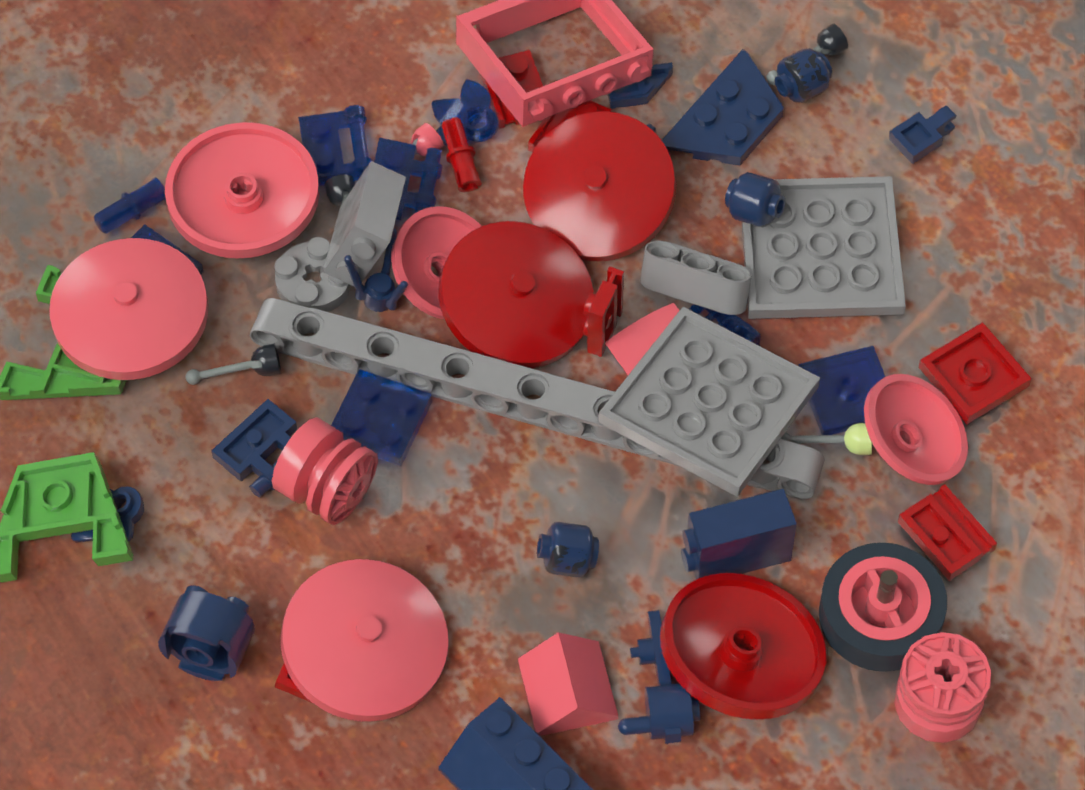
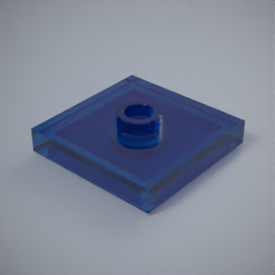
M874 346L798 364L799 367L820 377L819 387L810 398L809 403L821 435L845 432L852 425L865 423L864 405L866 397L871 388L886 377Z

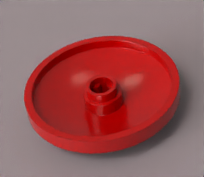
M607 111L589 112L560 123L538 143L525 169L523 197L533 225L542 227L563 239L573 248L581 260L611 261L638 251L661 231L674 206L677 186L676 174L665 144L647 125L621 113Z
M517 221L490 223L465 235L450 252L441 271L438 288L443 317L453 335L470 352L531 369L552 364L575 348L583 336L584 326L588 316L583 315L585 303L591 292L594 293L590 275L583 261L571 246L554 233L542 227Z
M720 573L696 579L684 586L674 596L662 621L660 644L663 657L672 675L698 701L718 712L733 717L764 720L781 717L797 710L813 695L825 670L826 646L824 638L810 612L801 602L784 589L754 576Z

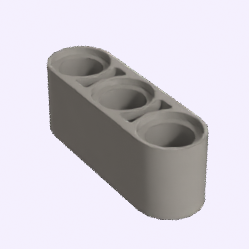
M651 241L645 246L640 282L649 290L723 314L737 315L746 310L752 273L745 266L667 241Z

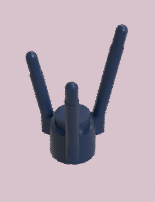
M393 228L390 243L386 247L381 273L371 275L364 285L350 255L344 257L347 270L356 289L355 298L363 300L365 306L375 312H383L388 309L396 310L397 302L408 286L406 281H402L395 289V283L390 278L392 265L391 250L398 233L395 228Z

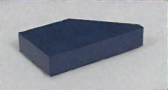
M672 62L652 65L650 77L607 94L610 109L648 104L672 76Z

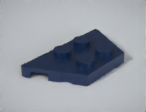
M742 49L666 134L662 142L665 144L669 154L671 150L693 153V159L704 161L718 160L724 164L740 166L783 117L784 107L748 52Z

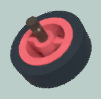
M870 543L858 546L838 558L825 577L819 605L821 629L831 647L850 663L873 671L901 670L903 659L911 645L924 636L942 631L947 612V592L943 580L935 567L914 550L892 543Z

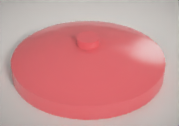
M233 123L208 130L183 147L169 168L165 183V197L168 212L174 226L192 245L202 251L220 257L252 258L269 254L286 246L305 230L317 209L319 180L317 169L310 153L292 135L265 124Z
M118 239L89 249L67 266L57 280L51 295L50 321L61 350L81 369L107 379H141L159 374L173 367L193 350L206 327L208 298L204 281L198 269L190 259L177 249L150 239Z
M367 559L347 560L319 570L310 576L295 592L287 607L282 623L281 651L285 667L292 681L301 693L316 706L330 714L348 720L380 721L409 711L430 693L445 665L448 653V631L438 602L427 587L413 575L399 567L381 561Z

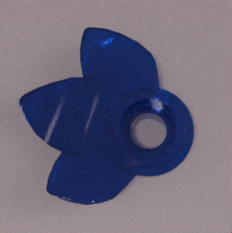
M465 80L461 89L460 99L434 100L431 103L435 119L441 125L436 131L442 138L444 145H447L442 123L454 117L461 119L467 141H487L498 131V117L490 109L491 96L486 88L473 80ZM480 122L486 123L482 128H474Z

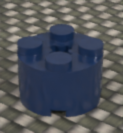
M188 586L185 593L178 598L159 638L158 646L161 653L167 659H169L170 654L174 655L180 660L178 668L198 678L222 681L225 674H230V678L234 677L255 633L254 622L247 614L249 606L237 597L225 599L208 593L202 587Z

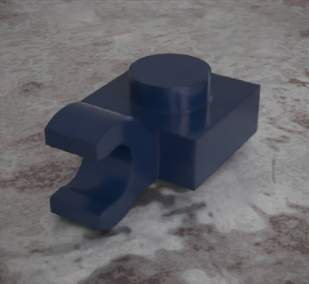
M948 106L940 108L927 119L918 112L890 130L889 140L914 164L942 145L943 136L955 129V125L951 121L957 115Z

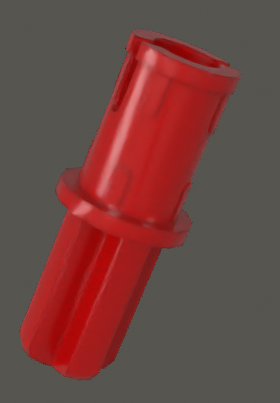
M454 117L445 120L442 123V129L449 150L446 160L448 163H451L454 170L457 188L460 192L474 191L478 189V186L482 185L474 160L476 155L475 148L469 146L460 118Z

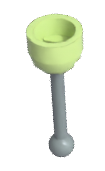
M865 423L850 426L844 435L790 436L785 432L781 438L797 444L844 443L847 449L854 454L872 455V442Z

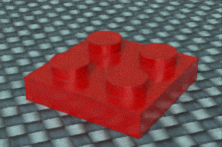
M983 322L920 359L918 367L933 386L951 402L966 425L1028 388L1032 379Z

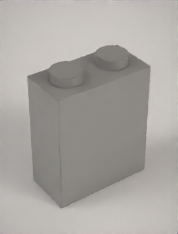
M373 161L369 163L339 209L323 273L354 286L344 261V257L350 255L361 281L365 279L390 243L406 179L405 176Z

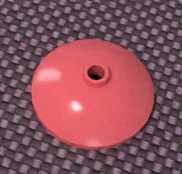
M441 206L420 210L400 226L397 231V238L392 246L391 262L398 285L402 281L408 283L404 295L418 309L439 319H444L440 308L438 292L439 279L444 264L454 246L465 235L481 227L475 219L466 213L454 208ZM431 266L438 271V276L432 272Z
M908 374L889 375L871 388L864 405L865 425L872 445L888 466L903 477L925 485L945 483L962 470L968 455L967 434L958 412L943 393L927 381Z

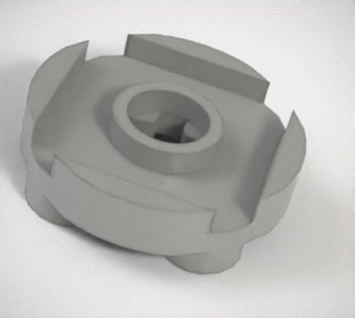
M315 237L309 242L297 244L276 260L275 283L281 300L326 312L337 308L346 300L350 284L323 273L330 247L327 239ZM308 273H321L320 282L315 283L312 279L308 281L304 279Z

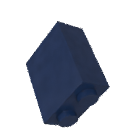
M784 488L689 513L688 527L682 531L686 548L681 549L682 561L686 572H693L695 579H699L704 576L720 573L744 574L791 561L797 523Z

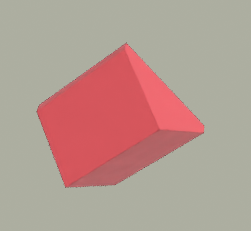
M558 632L518 658L534 729L539 736L618 719V712L599 641Z

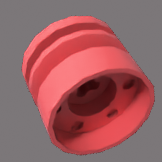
M315 417L304 423L294 433L281 452L273 472V489L298 504L306 502L307 510L316 515L320 514L321 519L336 525L346 519L363 499L375 476L378 455L365 446L361 447V443L352 438L344 440L343 432Z
M940 632L924 636L911 645L903 659L896 686L894 705L899 720L911 733L932 742L945 743L958 740L972 731L981 716L984 701L990 688L991 669L986 655L974 642L959 634Z

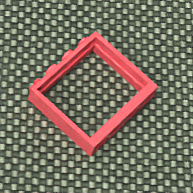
M498 0L456 16V44L522 127L544 120L569 108L577 107L582 103L602 95H607L632 83L640 82L650 77L652 73L654 49L612 0ZM581 7L621 54L619 57L526 93L487 43Z

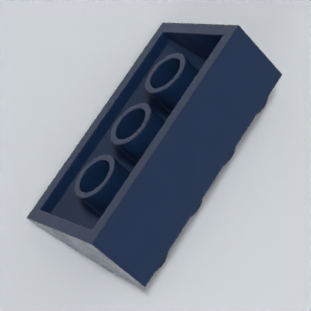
M501 697L466 726L438 767L441 774L457 790H593Z

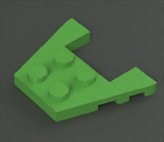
M47 265L36 291L37 300L50 304L53 289L61 275V271L52 265ZM57 343L46 370L6 361L0 375V400L118 395L122 393L127 380L107 379L81 369L64 354Z
M94 452L17 466L1 508V512L4 515L0 523V583L17 580L20 542L93 530L92 559L98 566L133 561V553L99 458Z

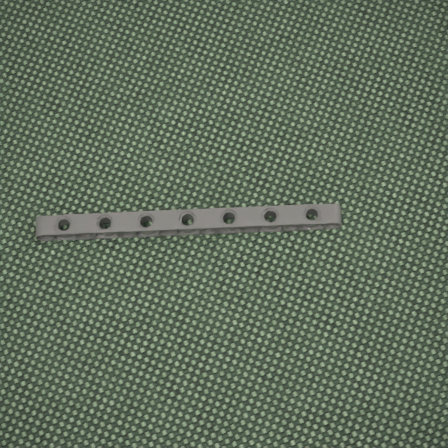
M274 298L264 300L249 336L257 345L264 346L275 343L279 353L297 357L304 361L677 465L598 422L600 410L615 393L614 391ZM306 333H316L315 335L309 337L303 336ZM382 353H388V354H390V355L387 356V357H378V356H377V355L382 354ZM455 374H463V375H465V376L462 377V378H453V377H451L452 375H455ZM529 395L540 396L539 399L535 400L528 399L526 397ZM780 439L766 458L771 463L762 464L747 484L748 486L770 491L784 488L787 496L809 499L815 493L825 461L824 456L811 447Z

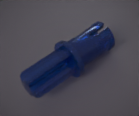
M154 177L151 181L129 194L127 192L122 193L120 200L94 215L93 218L96 226L104 234H107L132 218H135V220L140 219L142 212L162 200H166L165 188L159 179Z

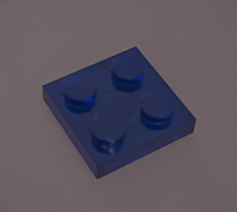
M359 369L331 426L343 432L344 440L352 438L361 443V447L365 446L377 453L379 459L402 466L431 406L432 394Z

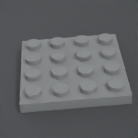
M892 176L774 179L778 181L781 187V195L785 197V208L779 218H775L771 224L765 227L741 222L744 265L752 273L747 301L748 319L904 315L906 304Z
M682 307L600 410L598 422L738 497L819 387L820 377Z

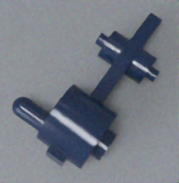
M659 610L648 611L650 638L637 639V647L630 648L631 658H638L639 665L655 664L658 686L645 687L646 716L624 718L619 722L618 730L623 735L649 733L650 740L665 739V744L681 742V737L693 736V722L700 721L699 701L691 696L680 684L671 683L669 668L663 657L660 644L662 625Z

